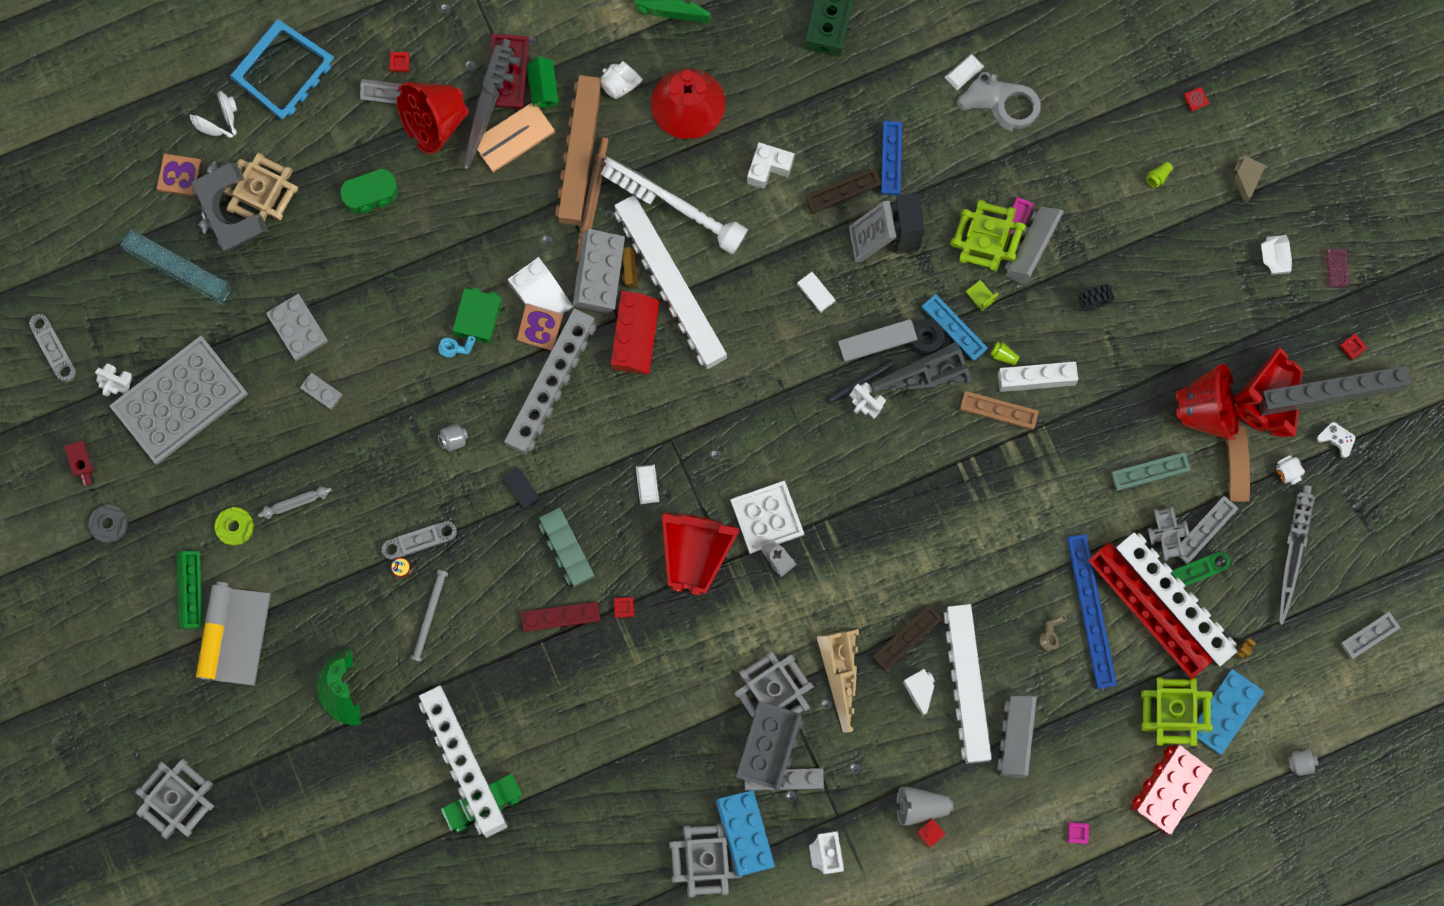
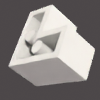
M758 143L747 176V184L765 189L770 172L789 177L795 153Z

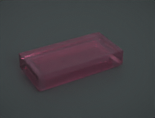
M1328 249L1326 255L1329 288L1348 287L1347 249Z

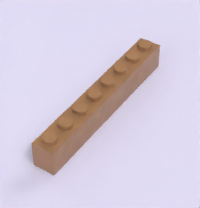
M579 75V80L575 81L574 84L576 99H572L571 110H574L573 117L570 116L569 118L571 134H567L566 145H569L568 152L564 153L563 163H566V168L561 172V181L564 182L563 188L559 187L558 199H561L560 205L556 206L555 215L558 217L559 223L580 226L582 224L602 89L601 78Z

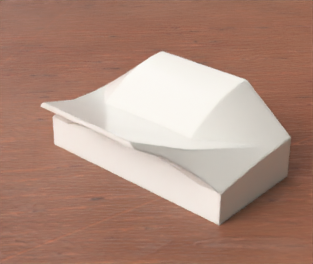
M1287 235L1267 237L1266 241L1261 243L1263 263L1270 268L1271 275L1290 273L1292 258Z
M838 831L818 834L817 839L809 846L812 867L821 870L823 874L843 872Z

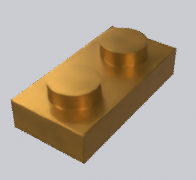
M630 247L623 248L621 263L624 266V273H622V280L630 289L638 288L636 252Z

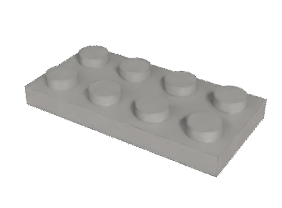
M882 201L849 226L855 262L864 261L896 238V227L893 222V210L890 201Z

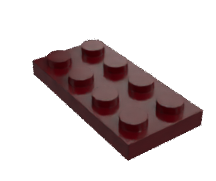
M492 34L490 60L495 46H501L504 39L511 41L509 48H512L514 57L520 58L519 65L509 64V72L506 73L514 75V81H503V89L497 88L499 96L494 107L523 109L530 37Z

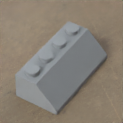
M1040 207L1038 212L1034 211L1030 219L1033 223L1030 228H1025L1021 236L1024 238L1022 244L1018 243L1015 261H1008L1005 267L1008 270L1006 277L1024 286L1027 285L1060 221L1063 210Z
M1010 696L1009 701L1005 700L1004 712H1007V718L1002 723V732H1005V736L1000 741V751H1003L1002 759L998 760L997 766L1000 776L1021 779L1028 776L1037 697Z

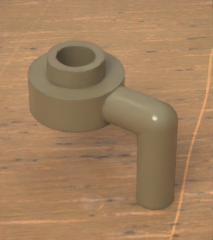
M1064 614L1046 621V632L1040 636V645L1046 651H1052L1059 646L1058 638L1053 632V626L1067 621V617Z

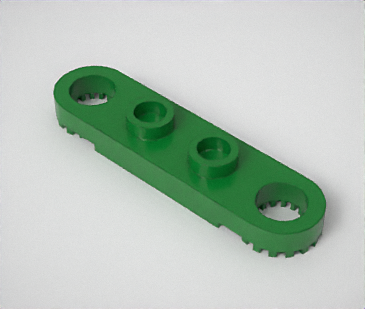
M1217 552L1175 569L1170 574L1174 579L1178 577L1185 586H1188L1228 569L1231 561L1226 553ZM1223 556L1226 559L1225 566L1218 567L1215 564L1216 557Z

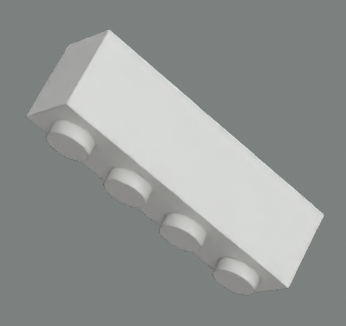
M1076 362L1000 368L998 372L1000 392L1075 386L1078 381Z

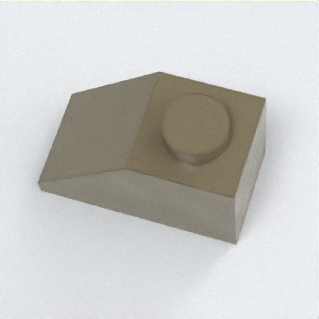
M1247 156L1242 161L1239 160L1234 169L1237 172L1234 179L1245 203H1248L1266 167V165Z

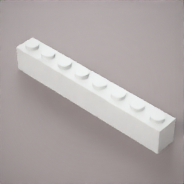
M971 604L947 607L946 612H943L944 623L948 624L949 629L946 632L947 643L951 644V651H948L949 662H953L954 670H951L952 682H956V689L953 690L954 700L958 701L959 709H956L957 721H961V728H958L959 739L963 740L964 748H961L962 760L966 759V764L988 762L991 760Z

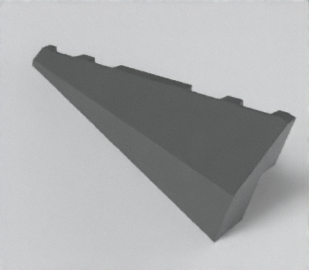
M955 342L872 383V387L876 393L878 390L886 389L896 391V388L907 387L908 389L936 387L937 384L949 383V385H955L956 382L972 383V379L958 343Z

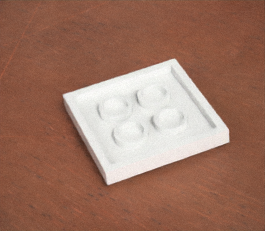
M785 481L730 499L749 554L761 551L762 545L767 540H774L777 544H781L804 536Z

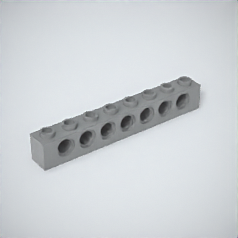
M575 308L573 309L504 441L506 446L524 455H527L528 451L531 452L533 450L537 434L540 435L545 425L543 422L545 418L551 416L554 401L557 402L559 400L563 384L566 385L571 375L569 372L577 366L580 351L584 352L588 344L586 340L589 334L593 335L596 329L595 318ZM580 329L583 331V334L581 336H574L573 332ZM567 346L574 347V351L571 353H566L564 349ZM559 362L566 364L562 370L557 369L555 366ZM555 379L557 383L554 386H548L547 381ZM545 395L548 397L545 403L538 401L540 396ZM533 412L540 414L536 420L530 419L529 416ZM529 429L531 433L529 436L524 437L521 435V431Z

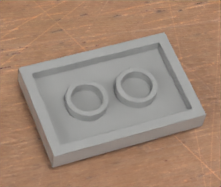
M299 293L266 313L295 361L328 343L327 338Z

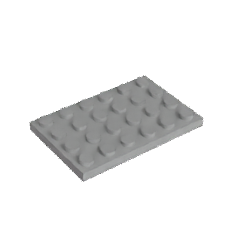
M200 336L113 402L110 407L153 462L158 465L245 398L248 393L205 339Z

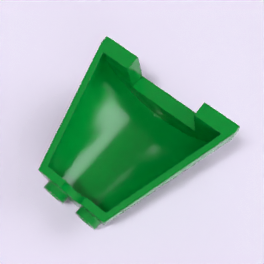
M347 648L330 657L322 667L317 681V694L322 707L332 718L347 725H362L359 705L353 704L349 693V686L342 682V675L347 673L346 669L354 667L351 648Z

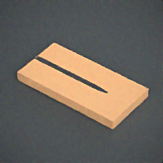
M530 103L484 133L477 151L494 173L554 134L555 130L539 107H534Z

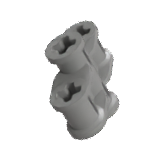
M1173 505L1166 509H1154L1158 528H1148L1151 545H1155L1156 542H1162L1165 561L1172 557H1184L1180 537L1186 536L1190 538L1187 521L1176 524Z

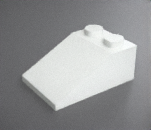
M539 257L508 279L509 285L525 306L528 303L561 314H565L573 308V305Z

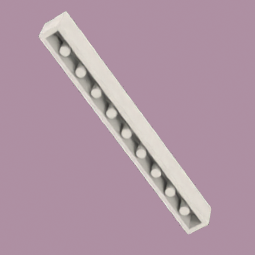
M633 195L616 204L615 218L618 222L623 223V231L626 237H631L634 242L632 247L636 254H641L643 258L641 262L644 268L650 270L652 274L650 278L653 284L660 287V296L664 302L668 301L671 306L668 309L673 318L677 317L679 320L678 327L681 332L687 334L689 338L687 342L690 348L697 351L698 355L696 357L700 365H705L706 369H709L726 360L727 353L636 196Z

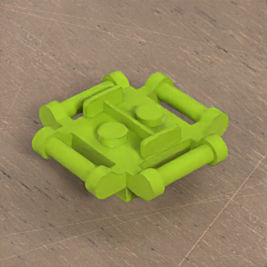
M979 200L976 213L961 209V218L955 237L952 238L950 243L955 248L963 249L960 262H970L990 267L991 270L997 271L1002 259L1015 261L1017 246L1021 234L1026 228V225L1023 223L1013 222L1016 208H1005ZM985 210L1006 215L1007 219L1002 220L982 214ZM970 219L972 222L967 234V240L963 242L961 239L967 221ZM1015 230L1009 250L1005 252L1011 232ZM969 254H974V255H978V256L990 258V259H993V260H989V259H985V258H981V257H977V256H973V255H969Z
M1157 677V690L1141 691V698L1143 699V723H1141V730H1157V745H1163L1164 743L1197 746V731L1213 732V725L1211 724V700L1213 699V693L1197 691V678L1187 680ZM1163 687H1191V689H1173ZM1152 698H1157V723L1151 722ZM1197 699L1203 700V724L1197 723ZM1163 731H1191V736H1163Z

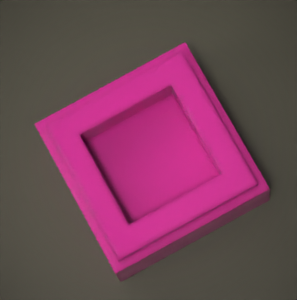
M1068 823V843L1088 844L1089 824Z

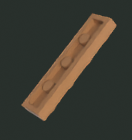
M967 391L964 392L960 411L1030 430H1034L1039 413L1038 410Z

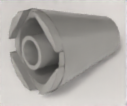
M907 786L899 788L897 804H900V810H897V816L902 826L948 816L950 811L953 810V801L947 795Z

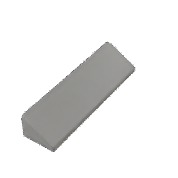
M909 319L840 340L838 343L844 361L847 362L918 339L913 322Z

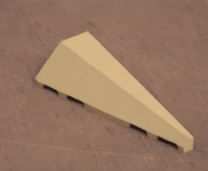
M858 629L817 636L843 732L853 731L851 715L854 714L852 697L855 696L857 666H854L855 653H858V647H855V639L859 635Z

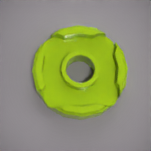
M231 507L218 515L214 528L216 535L223 543L237 546L249 540L253 534L254 524L248 512L241 508ZM238 522V530L230 531V523Z

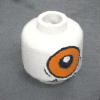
M1290 455L1277 462L1276 471L1283 483L1290 482L1291 485H1294L1302 480L1301 476L1304 475L1305 470L1297 457L1292 458Z

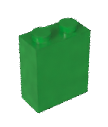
M470 287V289L464 288L453 328L454 336L466 339L469 336H473L475 341L491 344L503 302L499 294L490 291L483 293L480 289Z

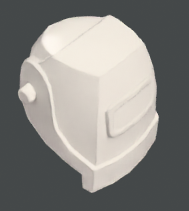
M622 62L621 64H612L608 69H603L604 74L601 77V86L610 97L618 99L634 89L643 79L629 65Z

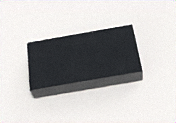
M518 467L502 477L523 509H526L540 499Z

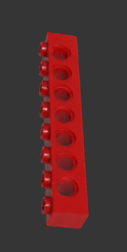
M1111 542L1088 560L1191 679L1213 661L1211 656Z

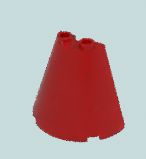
M1281 348L1274 350L1272 355L1238 394L1234 407L1238 416L1254 429L1261 432L1263 430L1271 431L1273 436L1294 437L1297 430L1299 409L1261 416L1258 403H1261L1262 396L1260 394L1263 391L1302 384L1303 370L1295 361L1287 360L1288 355Z
M670 512L663 513L662 522L668 586H671V589L675 591H682L683 588L690 589V593L695 595H701L702 592L707 593L739 533V528L730 524L725 526L723 522L681 513H677L674 516Z

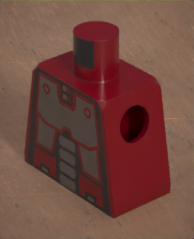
M79 441L64 446L73 475L81 477L83 486L94 484L92 473L97 472L90 442ZM83 462H85L84 469L81 468Z

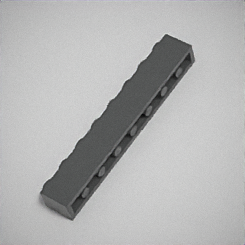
M1407 366L1263 391L1260 394L1262 400L1261 403H1258L1261 416L1404 391L1412 382Z

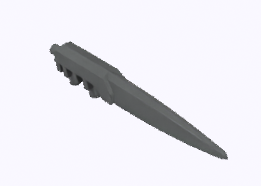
M504 39L501 46H495L483 81L468 139L465 158L466 169L469 168L485 133L495 102L499 96L497 88L503 89V81H514V75L506 73L509 72V64L519 65L520 58L514 57L512 48H509L511 41L508 39Z

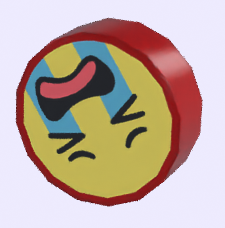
M397 558L392 562L391 570L395 576L403 578L410 573L411 566L407 559Z

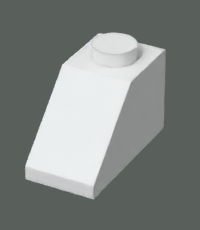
M925 669L903 681L905 688L922 716L928 712L934 689L933 682H935L930 672L926 673Z

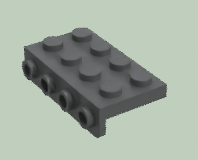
M758 701L735 777L778 791L780 787H784L786 781L785 770L791 765L792 757L790 754L792 749L796 748L798 742L796 734L798 730H801L804 722L802 714Z

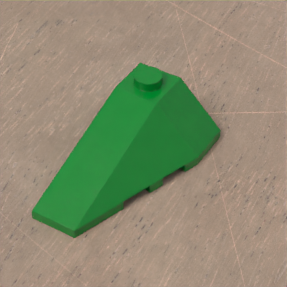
M634 0L636 11L643 15L648 14L656 17L709 23L711 20V13L690 1L686 3L684 0Z

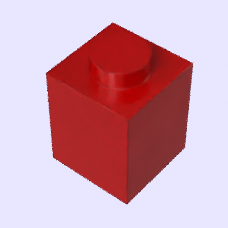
M933 819L916 833L928 848L945 835L944 831Z

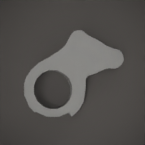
M982 72L968 90L957 99V107L962 110H969L971 108L991 109L999 125L1013 132L1014 128L1022 129L1030 126L1036 119L1038 120L1040 115L1041 102L1033 89L1023 85L997 81V74L992 73L991 75L988 72ZM1013 95L1025 96L1031 101L1033 106L1032 114L1022 120L1014 119L1006 113L1004 108L1005 101Z

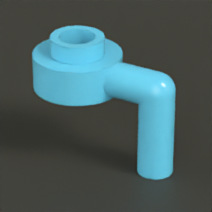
M469 336L465 346H459L452 338H444L438 346V351L445 357H453L456 353L469 354L474 345L475 338Z

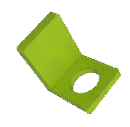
M981 280L966 291L967 295L981 311L995 302L999 295L997 292L993 295Z

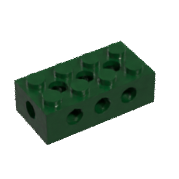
M815 0L806 36L805 49L841 57L854 0Z

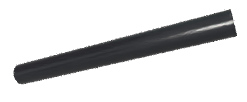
M890 359L828 396V402L830 404L853 391L857 384L862 385L894 367L895 363Z

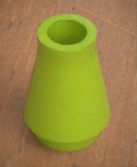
M1164 162L1159 167L1150 171L1146 177L1147 183L1153 188L1161 187L1169 173L1173 170L1172 165L1169 162Z
M998 341L990 352L993 359L1012 364L1013 366H1015L1020 357L1003 342L999 343Z

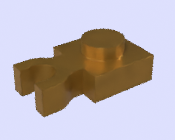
M1251 638L1244 640L1237 648L1238 652L1233 656L1238 660L1243 657L1247 658L1252 653V647L1256 643Z

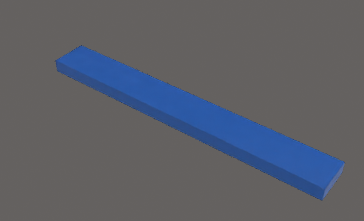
M1087 534L1067 537L1096 689L1115 687L1117 684L1094 569L1088 561L1091 558Z

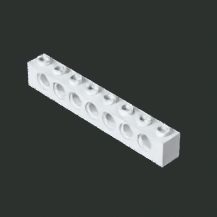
M1132 533L1116 549L1211 656L1213 661L1218 666L1224 664L1238 652L1235 649L1237 644L1231 637L1226 638L1222 634L1224 629L1218 622L1213 623L1209 619L1211 614L1204 607L1201 609L1196 604L1198 599L1191 592L1188 594L1183 589L1185 587L1184 583L1178 577L1174 579L1170 574L1172 572L1171 568L1166 563H1160L1157 559L1160 556L1153 548L1150 550L1145 545L1147 541L1140 533L1137 535ZM1135 549H1143L1144 557L1142 559L1135 558ZM1149 563H1155L1157 566V571L1154 574H1150L1147 571ZM1164 577L1170 581V586L1166 589L1160 586V580ZM1176 592L1181 593L1183 596L1182 602L1178 604L1172 599ZM1189 607H1193L1196 611V615L1193 618H1188L1185 614L1186 609ZM1202 622H1206L1209 626L1206 633H1201L1198 629L1199 624ZM1214 637H1219L1222 641L1221 646L1218 648H1214L1211 644Z
M438 686L420 695L421 702L418 704L423 714L427 713L429 717L426 720L431 731L435 730L437 734L434 738L438 747H443L445 751L442 755L446 764H451L453 768L450 773L454 781H459L461 785L458 790L462 798H467L469 805L466 807L471 817L475 815L477 822L474 824L479 834L483 833L487 838L507 828L508 826L441 686ZM436 708H442L439 714H433ZM445 724H449V729L445 732H442V726ZM453 741H457V746L453 749H450L449 744ZM461 758H465V763L461 766H458L457 761ZM467 776H474L472 782L465 783V778ZM482 793L479 800H473L474 794ZM484 810H490L488 817H481V813Z

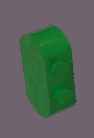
M385 169L347 180L341 187V198L344 205L349 211L356 214L368 213L376 207H386L398 195L396 180Z

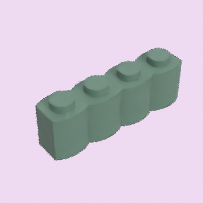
M561 508L539 517L541 521L538 524L543 534L547 533L549 537L547 543L551 551H556L558 557L555 559L560 568L564 567L566 571L564 577L568 585L573 584L575 588L595 578Z

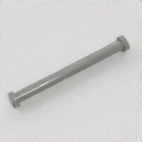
M437 570L436 574L438 576L413 655L410 656V659L413 661L421 662L422 660L420 657L445 577L448 576L447 572Z

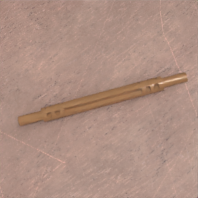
M605 137L601 138L599 152L595 157L577 243L579 247L576 263H579L582 235L588 229H592L603 178L601 172L606 164L604 160L609 139Z

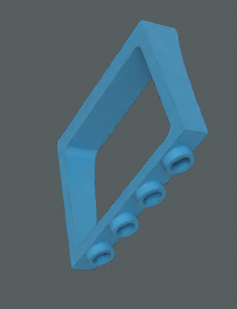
M277 19L231 74L230 79L282 121L286 115L291 117L296 111L295 105L298 101L302 103L309 95L306 91L310 86L313 89L320 81L318 78L320 74H326L332 67L330 62L334 57ZM279 33L287 35L323 59V63L283 110L276 107L243 78Z

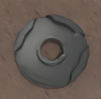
M105 504L92 512L89 517L88 527L95 539L103 543H113L121 539L126 533L128 520L126 514L119 507ZM106 519H112L113 525L111 528H104L103 523Z

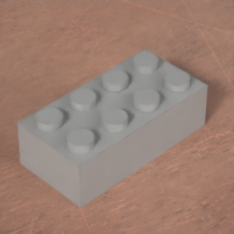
M588 229L583 233L572 307L606 314L615 310L625 236Z

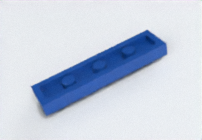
M883 121L881 195L900 196L902 122Z

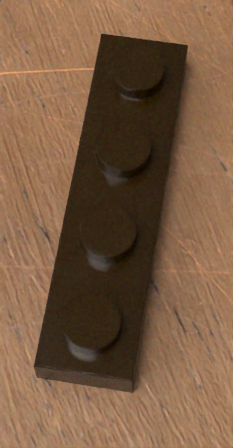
M872 168L805 195V199L812 214H815L882 186V183L875 168Z
M928 605L872 658L886 672L943 618L931 605Z

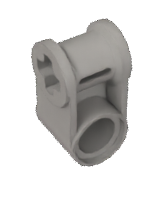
M767 540L762 545V553L780 577L784 576L796 565L785 549L774 540Z

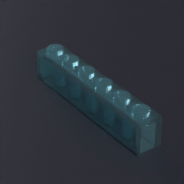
M130 229L121 243L126 252L220 304H223L232 289L224 280Z

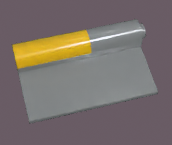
M217 582L216 585H212L196 678L255 686L271 597L270 593L232 589L228 587V583Z

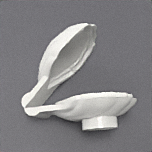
M219 91L217 93L219 103L232 134L197 115L190 114V120L202 133L211 136L224 134L230 139L236 134V129L233 127V112L237 111L233 97H227L222 91Z

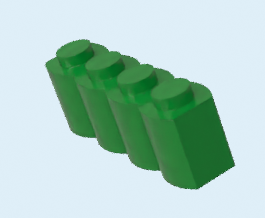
M513 774L488 785L500 812L503 810V806L507 804L513 806L521 801L520 798L523 797ZM482 793L474 794L473 800H479ZM462 798L441 809L451 831L461 832L468 828L467 824L470 822H477L475 815L471 817L466 807L469 805L467 798ZM484 810L481 813V817L485 818L484 816L490 813V810Z

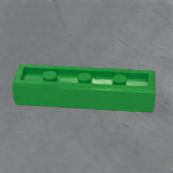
M180 551L177 553L179 629L202 628L200 551Z

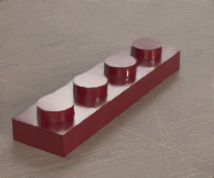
M598 602L521 612L523 632L601 622Z

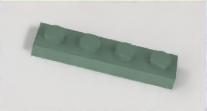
M1184 452L1112 472L1111 475L1117 492L1191 471Z

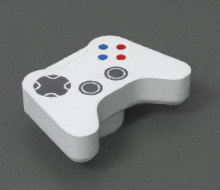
M1333 422L1317 437V441L1319 443L1331 442L1339 447L1340 456L1347 458L1354 444L1355 435Z

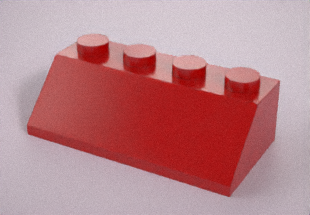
M621 291L611 360L612 370L650 374L659 300L641 293Z

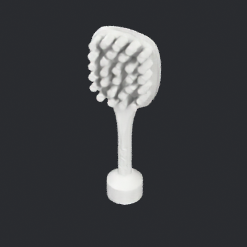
M606 156L604 160L606 165L601 175L649 204L652 203L656 195L660 196L677 210L691 219H695L696 222L703 224L704 227L711 229L712 232L717 234L720 248L731 255L735 253L748 232L747 228L736 221L725 225L714 221L713 218L706 216L705 213L698 211L697 208L664 190L642 174Z

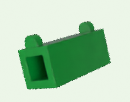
M536 57L527 64L532 105L541 108L556 107L559 101L553 60L545 59V57Z

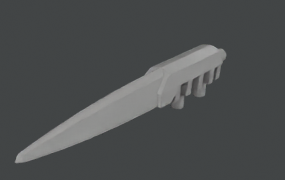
M1304 485L1303 493L1297 494L1291 530L1287 541L1289 549L1281 596V625L1285 621L1294 592L1303 547L1307 545L1315 499L1311 494L1312 487Z

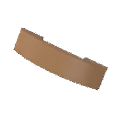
M1239 426L1238 435H1234L1236 440L1226 439L1230 478L1228 483L1229 500L1231 502H1249L1250 463L1248 440L1245 426Z

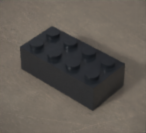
M919 193L896 196L895 203H892L893 222L896 227V238L891 241L892 249H896V254L919 252L925 230Z

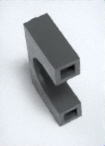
M228 163L191 182L193 192L199 198L201 209L207 215L210 221L209 226L215 232L218 238L217 243L223 251L233 250L269 231L261 214H254L236 224L227 221L221 214L219 201L223 192L245 180L237 163Z

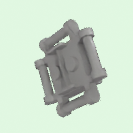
M770 650L766 653L765 657L747 669H742L738 672L747 685L734 694L737 698H740L752 717H754L756 708L746 695L750 690L757 701L784 708L797 699L799 705L790 711L801 713L810 709L802 695L810 691L814 686L805 678L795 663L793 655L779 662ZM771 662L774 665L753 680L750 679L749 676ZM785 666H789V668L791 669L799 683L802 685V688H797L789 674L784 669Z
M184 759L173 770L161 761L157 765V770L145 784L135 791L145 801L136 814L140 818H145L162 833L161 836L165 839L170 837L175 828L189 837L194 826L208 810L211 811L214 807L211 802L203 797L213 786V783L202 778L187 765L188 762ZM183 771L201 788L196 791L178 774ZM165 772V773H166L165 777L159 782V784H158V785L153 789V791L148 795L147 792L150 790V788L156 783V781H157V780L162 776V774ZM199 801L203 805L184 826L181 821ZM152 807L170 824L166 827L148 811L149 808Z
M716 823L715 826L699 827L684 825V841L669 842V849L672 850V883L687 882L688 897L717 893L728 895V879L742 878V876H736L732 858V872L728 871L727 839L724 838L722 823ZM717 834L716 839L691 840V835ZM679 848H685L687 875L681 876ZM717 879L721 881V885L695 887L694 882Z

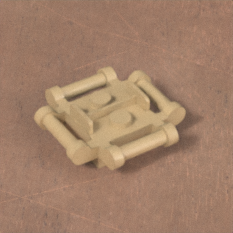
M261 153L255 156L253 162L248 163L239 159L237 164L241 173L245 169L243 173L245 180L239 182L234 190L235 185L223 192V194L232 197L227 211L232 214L235 212L245 218L254 215L237 206L239 201L261 211L259 214L262 215L264 222L267 215L281 221L286 206L293 194H296L298 190L297 186L287 182V179L292 174V168L283 167L265 158ZM262 164L272 170H275L281 173V176H278L260 167L259 165ZM282 188H286L287 191L285 192L277 209H271L274 207L279 196L281 195Z

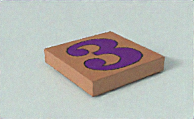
M164 154L157 191L195 197L191 182L199 178L202 160Z
M527 303L517 340L552 351L557 341L563 314Z

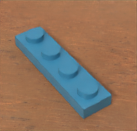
M936 294L921 307L932 320L941 325L943 331L954 343H958L960 349L973 362L987 351L988 348Z

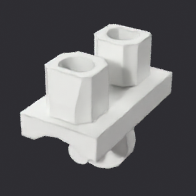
M108 363L103 369L98 368L96 370V381L100 383L99 387L103 389V395L109 396L111 393L117 394L118 392L125 394L130 390L131 373L122 371L120 376L114 375L116 368Z
M867 382L862 385L857 384L849 395L853 399L852 403L857 406L854 412L857 414L862 411L865 415L868 413L875 419L882 410L886 400L881 395L873 398L870 395L872 387Z

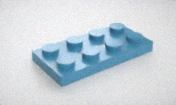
M1231 669L1211 700L1213 732L1197 731V740L1221 756L1265 691ZM1203 711L1197 718V723L1203 724Z
M754 790L717 799L716 803L736 876L740 877L775 867Z

